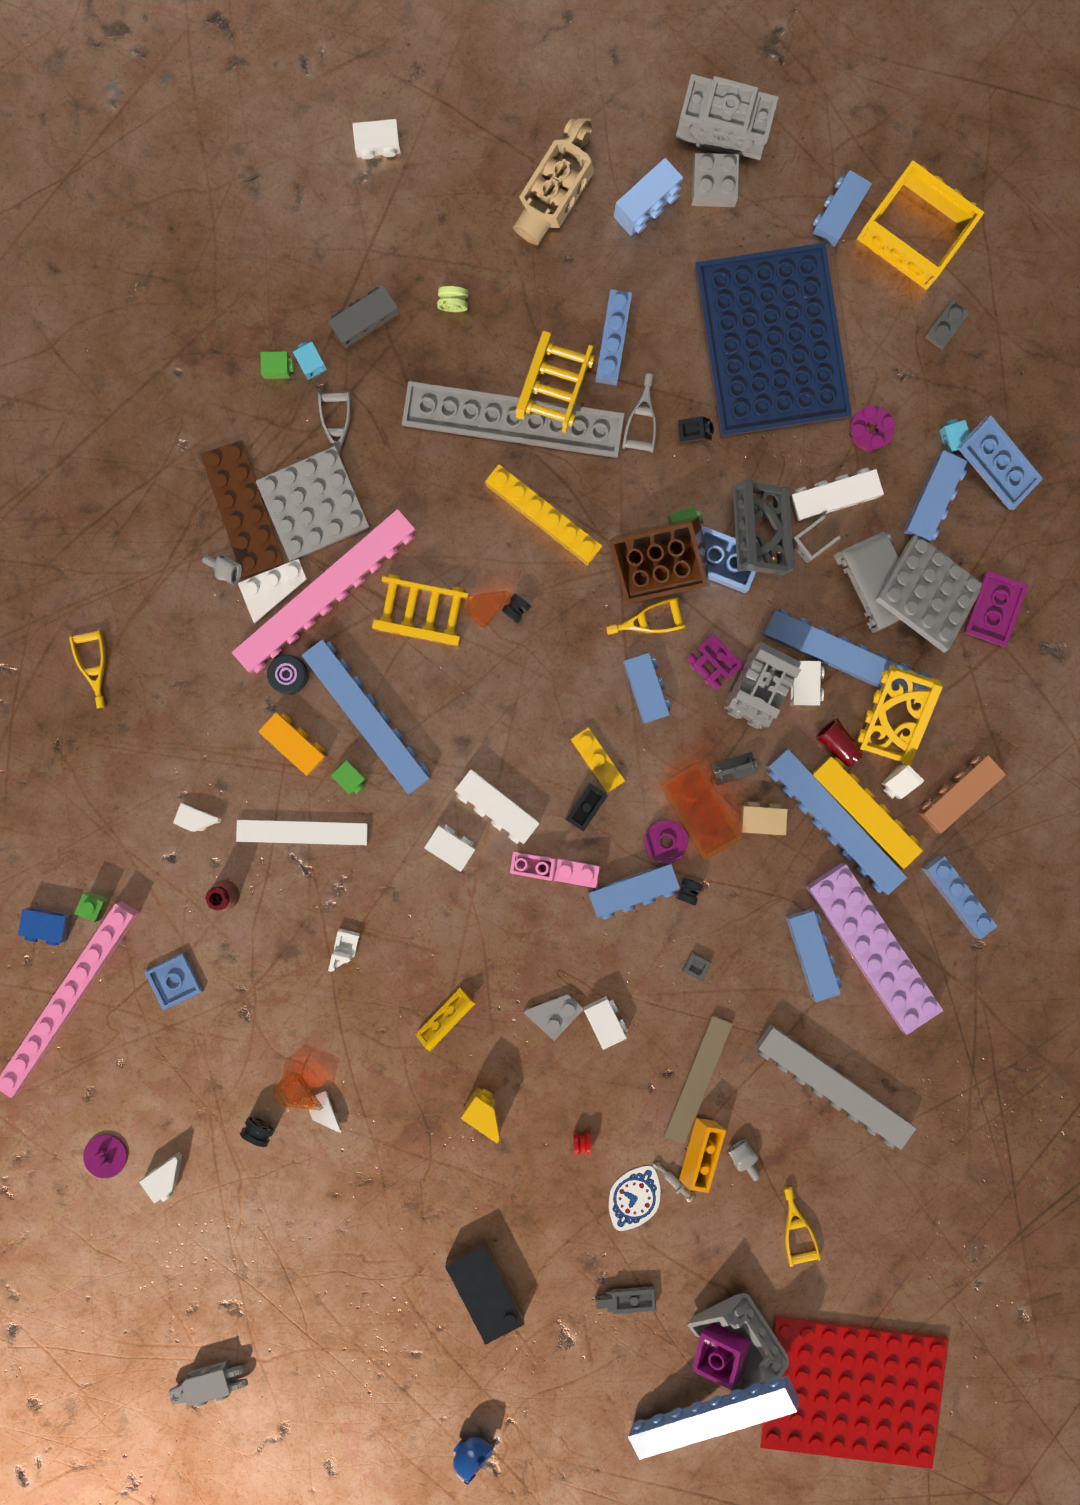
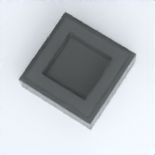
M691 952L682 971L703 981L712 962Z

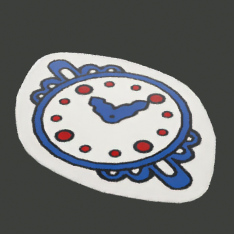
M643 1166L633 1169L620 1177L612 1186L609 1196V1212L616 1230L625 1231L638 1227L656 1213L660 1203V1183L653 1167Z

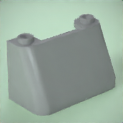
M884 531L833 555L838 565L846 566V569L843 571L845 574H848L866 611L864 613L865 616H870V622L867 623V626L871 633L880 631L900 620L875 601L899 559L893 548L894 540L892 536Z
M745 1293L734 1295L693 1316L687 1323L693 1334L699 1338L701 1332L710 1323H716L751 1340L743 1377L732 1391L737 1389L744 1390L756 1383L763 1384L775 1377L781 1378L789 1366V1358L783 1346L752 1299Z

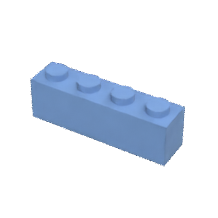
M610 289L595 382L617 386L632 297L631 292Z
M945 450L938 454L902 533L910 537L916 534L928 542L936 539L940 531L938 525L941 520L946 518L949 512L947 505L950 500L955 498L958 492L956 485L959 480L962 481L967 472V468H965L967 460Z
M937 855L922 867V870L973 937L981 940L998 927L945 856Z
M670 863L592 889L588 893L597 918L607 919L613 917L615 911L622 909L623 912L635 909V904L643 902V905L656 901L655 897L661 895L664 898L676 894L675 890L680 889Z
M812 909L786 916L812 999L815 1002L841 995L839 988L842 987L839 976L834 974L832 968L835 967L834 959L831 954L828 955L826 950L829 944L825 933L821 934L819 926L822 925L819 914L815 913Z

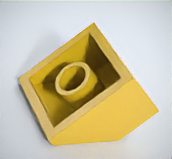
M477 1087L463 1107L461 1119L495 1143H498L501 1128L496 1101L493 1098L494 1095L485 1088L481 1090Z

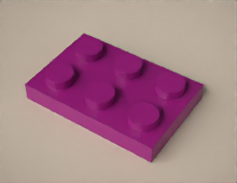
M985 571L980 593L973 604L963 633L1002 647H1007L1029 585L990 571Z

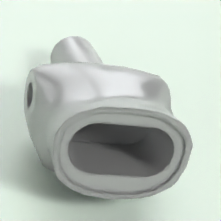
M208 555L203 557L202 562L214 568L216 579L227 581L232 585H235L240 580L242 566L236 563L233 558L226 555H218L216 559Z
M746 1139L739 1141L727 1150L738 1171L747 1170L753 1181L761 1178L754 1166L758 1156Z

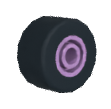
M281 655L270 662L267 669V679L274 690L282 694H294L305 687L308 681V670L301 659L292 655Z

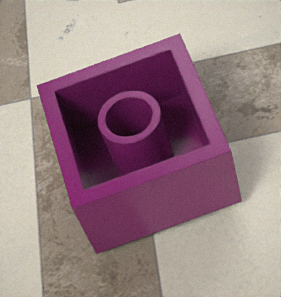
M710 1323L701 1332L692 1371L732 1391L743 1377L751 1340L716 1323Z

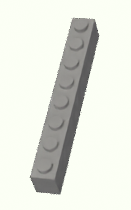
M770 1024L756 1043L759 1055L768 1061L772 1058L777 1062L776 1067L785 1073L789 1070L795 1075L794 1079L803 1086L807 1083L813 1087L811 1091L818 1097L823 1098L825 1096L830 1099L829 1104L838 1111L841 1108L847 1111L848 1114L846 1116L855 1123L859 1121L866 1125L865 1129L872 1135L876 1136L878 1133L884 1137L882 1141L892 1149L896 1146L902 1150L916 1130L909 1121Z

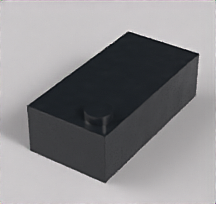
M485 1239L446 1259L445 1268L485 1345L524 1325L525 1315Z

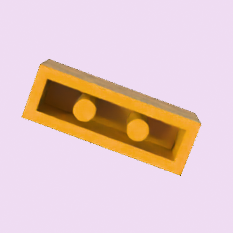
M275 712L258 732L306 776H310L327 757L324 754L325 749L317 742L313 744L308 739L309 734L301 727L295 728L291 724L293 720L286 713L280 714Z
M700 1118L695 1120L679 1180L689 1190L706 1193L710 1191L726 1134V1129L716 1121Z

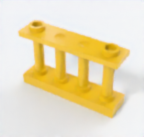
M543 331L516 408V418L524 420L526 413H537L562 421V432L566 433L568 426L572 427L576 414L573 413L587 369L588 367L592 368L595 360V355H592L593 346H588L586 355L554 345V342H551V333ZM554 354L583 363L580 373L577 374L548 365L544 361L546 355ZM547 373L576 382L573 394L540 384L541 381H538L539 375ZM539 392L570 402L567 412L564 413L535 404L531 400L533 393L537 394Z
M388 574V577L382 576L381 581L389 585L383 615L379 620H373L372 628L374 630L454 646L460 645L461 638L456 636L455 628L461 598L469 600V594L465 593V589L452 587V590L403 581L401 576ZM397 586L410 588L404 621H401V625L392 623L393 619H391ZM419 590L431 592L426 622L422 629L414 628V623H412ZM440 594L453 597L447 629L443 633L435 632L434 627Z

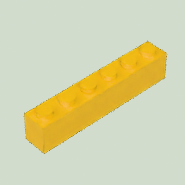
M498 464L485 481L488 488L587 566L602 549L601 544Z
M827 756L811 774L899 868L905 869L923 852L919 847L921 843L913 835L908 836L903 831L906 828L897 819L893 821L889 816L890 811L883 804L878 805L873 800L875 796L867 788L863 790L858 784L860 780L852 772L848 774L843 769L845 765L839 758L835 757L833 759L831 756Z

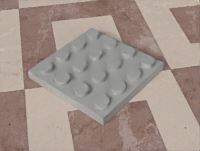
M335 446L256 480L290 562L370 528Z
M915 534L911 536L875 601L942 652H946L950 649L976 601L982 583L928 541Z

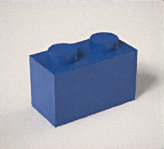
M30 907L22 909L18 936H24L26 941L37 942L40 939L46 940L48 945L59 946V943L65 942L68 939L72 915Z

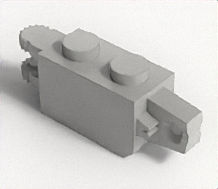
M226 1361L191 1371L184 1383L169 1390L171 1403H187L188 1407L192 1405L199 1407L205 1405L210 1400H224L230 1395L231 1391L248 1385L246 1378L232 1381L231 1378L242 1374L244 1367L240 1365L229 1368Z

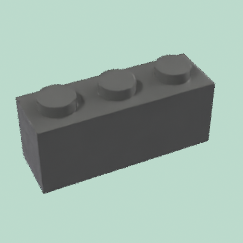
M375 287L368 292V296L361 300L356 299L351 302L349 308L343 312L341 310L335 312L328 322L343 347L346 348L397 316L399 311L385 287Z

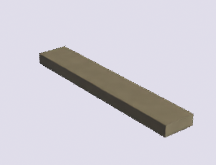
M711 1015L664 1137L685 1145L733 1025L732 1022Z

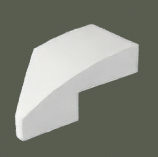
M181 803L173 823L195 832L204 831L206 827L215 823L218 824L222 819Z
M339 928L328 971L332 972L340 965L351 961L352 957L356 954L360 933Z
M325 1091L306 1099L313 1121L337 1132H342L328 1092Z

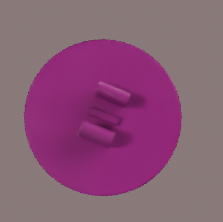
M103 1134L94 1137L88 1142L84 1149L83 1161L85 1167L92 1175L99 1178H111L119 1174L125 1167L127 1150L120 1139L113 1135Z

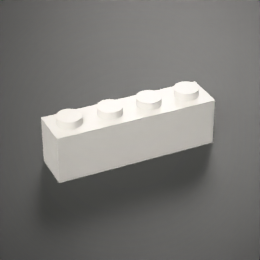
M869 468L857 471V475L852 477L845 474L836 477V481L828 483L825 480L814 484L815 488L809 490L806 487L794 490V494L790 496V503L796 523L881 497L884 493L877 470L870 471Z
M472 769L455 789L458 793L456 795L458 799L465 804L468 801L475 806L473 810L480 816L484 817L486 814L492 819L490 823L500 831L503 828L509 832L507 837L516 844L519 842L524 844L540 824L539 821Z

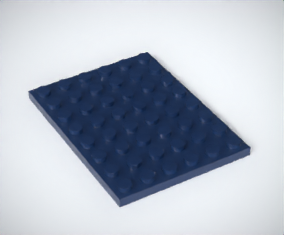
M826 243L695 263L721 437L852 416Z

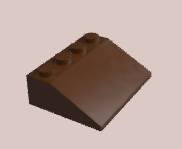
M699 517L617 535L609 540L626 604L709 586L704 536Z

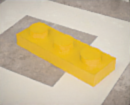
M589 727L570 739L606 793L625 782Z
M459 988L415 1034L427 1050L431 1051L475 1003L463 989Z

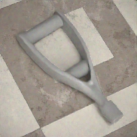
M645 374L643 394L633 408L626 424L622 444L623 449L626 447L651 451L650 453L654 452L656 416L650 395V387H652L654 378L653 374ZM646 402L649 407H644L640 405ZM634 414L652 417V443L626 439Z
M350 391L342 393L319 392V413L324 431L332 447L335 446L341 456V448L351 419ZM347 401L345 427L327 428L322 402ZM332 437H340V439L336 442Z

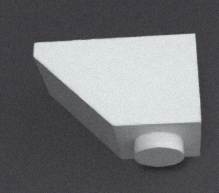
M898 765L881 784L885 787L883 791L890 798L902 799L925 780L909 765Z
M180 1152L140 1180L139 1183L153 1203L160 1199L164 1202L173 1195L172 1191L177 1186L182 1159Z

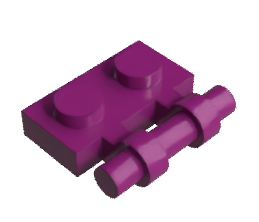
M714 633L697 648L703 654L699 659L693 653L686 658L692 664L691 668L694 671L697 670L705 678V683L708 686L711 685L715 690L722 685L717 679L718 676L722 674L728 680L743 666L742 662ZM707 660L716 668L713 673L703 665Z

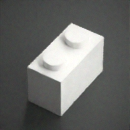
M396 119L352 123L357 157L372 159L378 155L393 157L401 153Z
M800 661L802 662L799 667L801 671L798 677L794 678L791 685L790 705H820V701L824 699V689L820 688L821 679H824V666H821V661Z
M446 824L444 827L439 825L424 848L461 872L476 849L473 847L474 842L465 836L462 839L455 835L456 831Z
M605 996L583 1007L603 1050L627 1039L625 1032L628 1029L623 1019L618 1020L615 1014L618 1012V1008L614 1000L609 1001L608 997Z

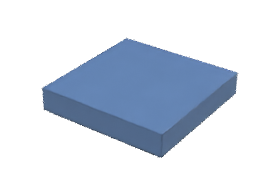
M185 952L144 972L163 1011L204 991Z

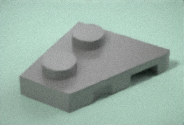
M567 993L535 1007L527 1008L523 1013L555 1041L584 1008Z

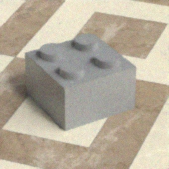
M695 153L692 163L691 206L735 207L738 200L739 154Z

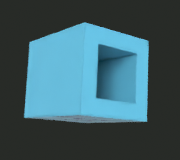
M313 342L301 343L296 347L297 350L293 351L308 380L327 370Z
M958 419L945 422V426L939 430L945 451L951 454L959 452L958 445L970 434L966 420L958 422Z

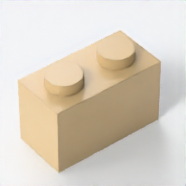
M747 802V806L741 805L739 831L742 833L786 835L788 809L782 808V804L769 803V807H760V802Z

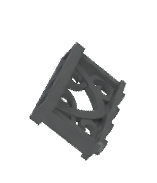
M744 479L733 486L737 571L745 572L748 570L784 576L794 571L795 564L789 487L754 483L752 480ZM753 493H754V494H760V495H761L760 499H758L757 497L753 496ZM767 496H772V497H773V500L770 501V502H768L767 505H766V504H765V499H766V497H767ZM763 515L775 531L766 544L762 535L755 530V523ZM762 555L764 562H757V557ZM769 555L772 559H777V564H774L770 560Z

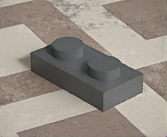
M951 300L925 338L942 350L970 312Z

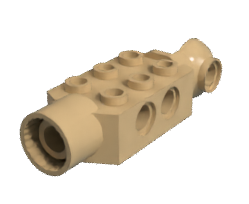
M583 117L577 120L571 118L563 131V137L566 139L554 140L519 196L524 210L514 224L513 229L518 235L532 244L539 245L549 228H560L594 173L589 155L581 150V148L586 146L592 134L591 118Z

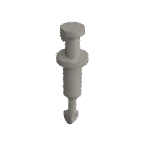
M659 1162L653 1164V1167L655 1169L658 1168L664 1173V1178L677 1189L676 1194L681 1192L686 1196L688 1202L694 1199L696 1194H692L671 1171H666Z

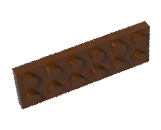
M239 440L201 453L236 561L242 566V578L284 565L285 563L262 495L257 486L244 442Z

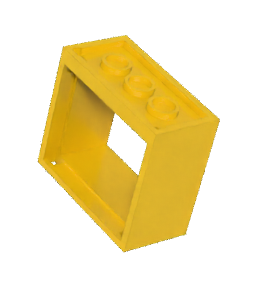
M912 160L869 219L857 240L927 290L943 271L984 212L976 207V203L965 199L959 190L950 188L941 177L932 175L924 165L920 166ZM904 185L963 228L937 266L877 223Z

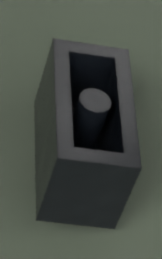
M588 783L565 817V820L584 832L608 795L591 783Z

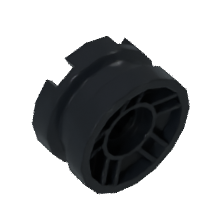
M248 1117L245 1122L246 1127L242 1128L240 1136L253 1145L267 1147L270 1142L269 1137L273 1135L275 1128L272 1125L268 1127L266 1121L255 1118V1120H252L253 1117Z

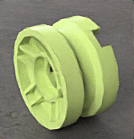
M444 286L438 289V296L440 297L437 301L438 309L448 312H463L468 309V303L466 302L468 298L467 289L456 286Z

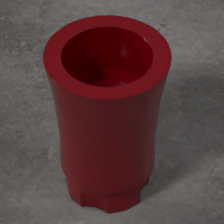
M838 718L826 724L815 737L817 741L826 746L848 767L854 765L864 755V752L849 735Z
M220 880L208 890L205 897L206 903L213 910H229L238 903L240 892L233 882ZM218 894H221L222 901L218 899Z

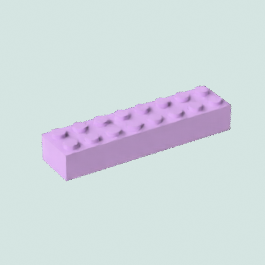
M838 864L805 886L903 1033L908 1035L943 1012V1009L846 864Z

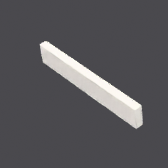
M237 820L236 842L368 845V823Z

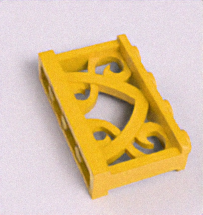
M890 665L888 670H884L880 682L883 684L880 690L875 691L872 701L875 704L873 709H869L866 714L865 722L867 724L864 730H860L857 741L861 750L882 755L911 766L943 686L941 680L931 679ZM898 678L904 679L908 684V691L903 692V687L900 683L899 688L893 690L891 688L892 682ZM912 682L929 688L928 690H913ZM888 693L891 697L885 700ZM911 699H914V704L917 702L921 704L919 709L911 707ZM906 701L909 713L916 720L915 722H904L893 730L887 719L886 711L892 706ZM878 716L881 724H875ZM904 728H908L910 730L909 735H903V731L901 732L900 736L898 735V733ZM878 731L880 736L877 739H883L886 735L889 738L882 744H875L871 740V735L873 732ZM891 742H894L898 747L903 749V752H899L887 747L891 744Z

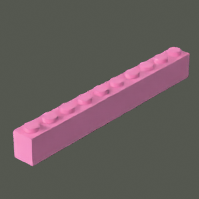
M397 509L231 653L249 673H259L267 666L265 662L271 657L273 659L278 657L283 652L281 648L287 643L289 645L294 643L300 637L298 634L303 629L307 631L316 623L315 619L318 616H325L332 610L331 605L337 600L339 602L344 600L349 595L348 590L353 586L355 588L360 586L366 580L364 577L369 572L375 573L382 566L381 562L384 559H391L398 553L397 548L403 543L405 545L410 543L415 538L413 535L416 533L414 527Z
M123 901L114 904L0 1075L1 1092L10 1098L21 1092L140 914L138 911Z

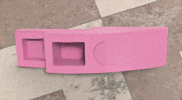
M513 852L510 874L598 888L601 866L567 859Z

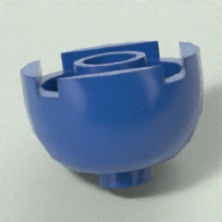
M478 1437L469 1438L466 1442L460 1441L453 1450L456 1454L453 1459V1469L460 1480L466 1485L474 1479L478 1470L484 1466L493 1452L494 1447L487 1441Z

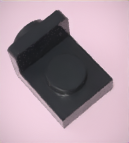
M700 416L678 420L680 442L712 440L714 427L709 418Z

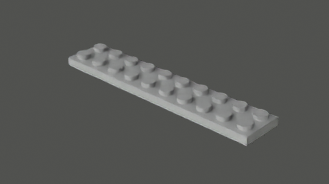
M408 381L402 426L618 458L624 413L575 406L573 413L576 416L573 426H568L566 433H563V422L533 412L530 414L526 413L524 420L516 418L519 397ZM533 400L535 404L564 413L567 412L569 406Z

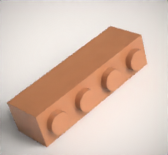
M978 755L973 758L969 763L971 766L967 770L959 771L953 777L954 781L949 786L946 784L937 792L939 795L934 800L929 799L921 806L923 810L919 812V815L936 833L942 834L1006 775L989 755Z

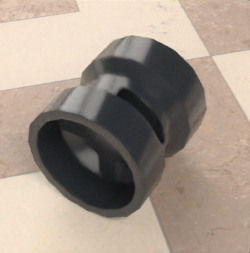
M514 593L511 597V602L505 605L501 611L513 621L519 623L522 619V614L528 612L531 605Z
M683 877L681 882L682 888L677 892L676 898L696 906L698 902L697 895L702 891L704 885Z

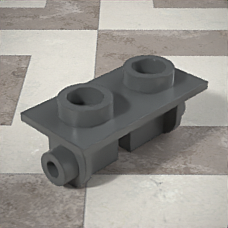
M752 752L710 765L717 786L758 773V764Z

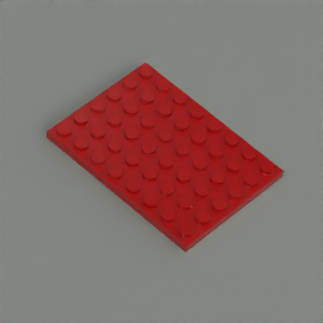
M775 1316L773 1333L789 1358V1366L782 1377H789L800 1401L797 1412L762 1422L759 1440L760 1448L933 1469L948 1348L947 1337Z

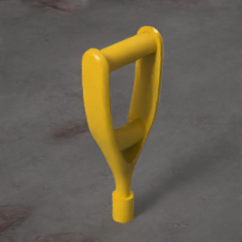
M675 597L657 602L644 608L623 624L606 626L607 634L618 633L620 630L665 633L683 629L686 625L683 623L678 603L680 599ZM670 603L675 627L649 630L645 612L656 606ZM636 619H638L639 627L633 624Z
M97 629V631L79 635L71 634L69 639L75 661L94 689L97 709L106 707L104 696L101 694L102 679L106 666V647L103 632L101 629ZM99 639L100 666L85 669L76 644ZM98 675L96 681L91 678V676Z
M786 1187L784 1192L786 1200H788L789 1210L785 1227V1247L789 1265L793 1267V1265L817 1259L820 1261V1252L813 1231L794 1203L795 1197L792 1187ZM793 1216H798L800 1218L792 1220ZM807 1227L812 1237L815 1251L791 1256L789 1231Z

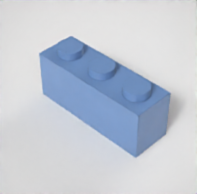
M849 170L846 177L841 175L835 185L838 189L836 194L829 195L824 204L827 207L824 214L819 213L813 223L816 228L812 234L835 247L872 183Z
M647 653L623 661L643 724L669 716L668 711L672 709L669 699L664 698L662 690L665 687L662 678H657L655 669H658L655 657H650V654Z

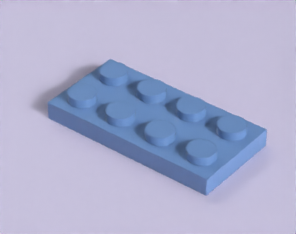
M986 416L957 447L1009 510H1014L1043 479L992 416Z

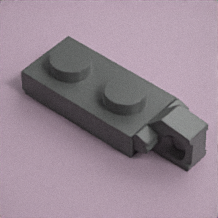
M655 1287L606 1291V1295L595 1296L596 1309L607 1308V1312H613V1314L656 1311Z

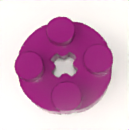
M869 405L858 411L851 420L852 440L863 450L873 451L883 448L894 435L895 420L885 409ZM874 423L878 431L870 434L867 424L871 425Z
M661 820L652 824L646 831L644 846L648 855L655 861L670 864L680 860L688 847V836L684 828L676 822ZM663 836L672 839V842L669 843L670 847L666 848L664 845H660Z

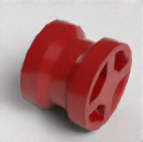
M573 1133L574 1156L580 1153L591 1155V1133H586L585 1135Z

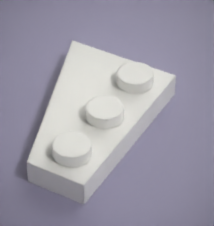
M296 559L239 582V588L254 624L260 621L264 615L273 610L277 604L292 594L308 579L300 560Z

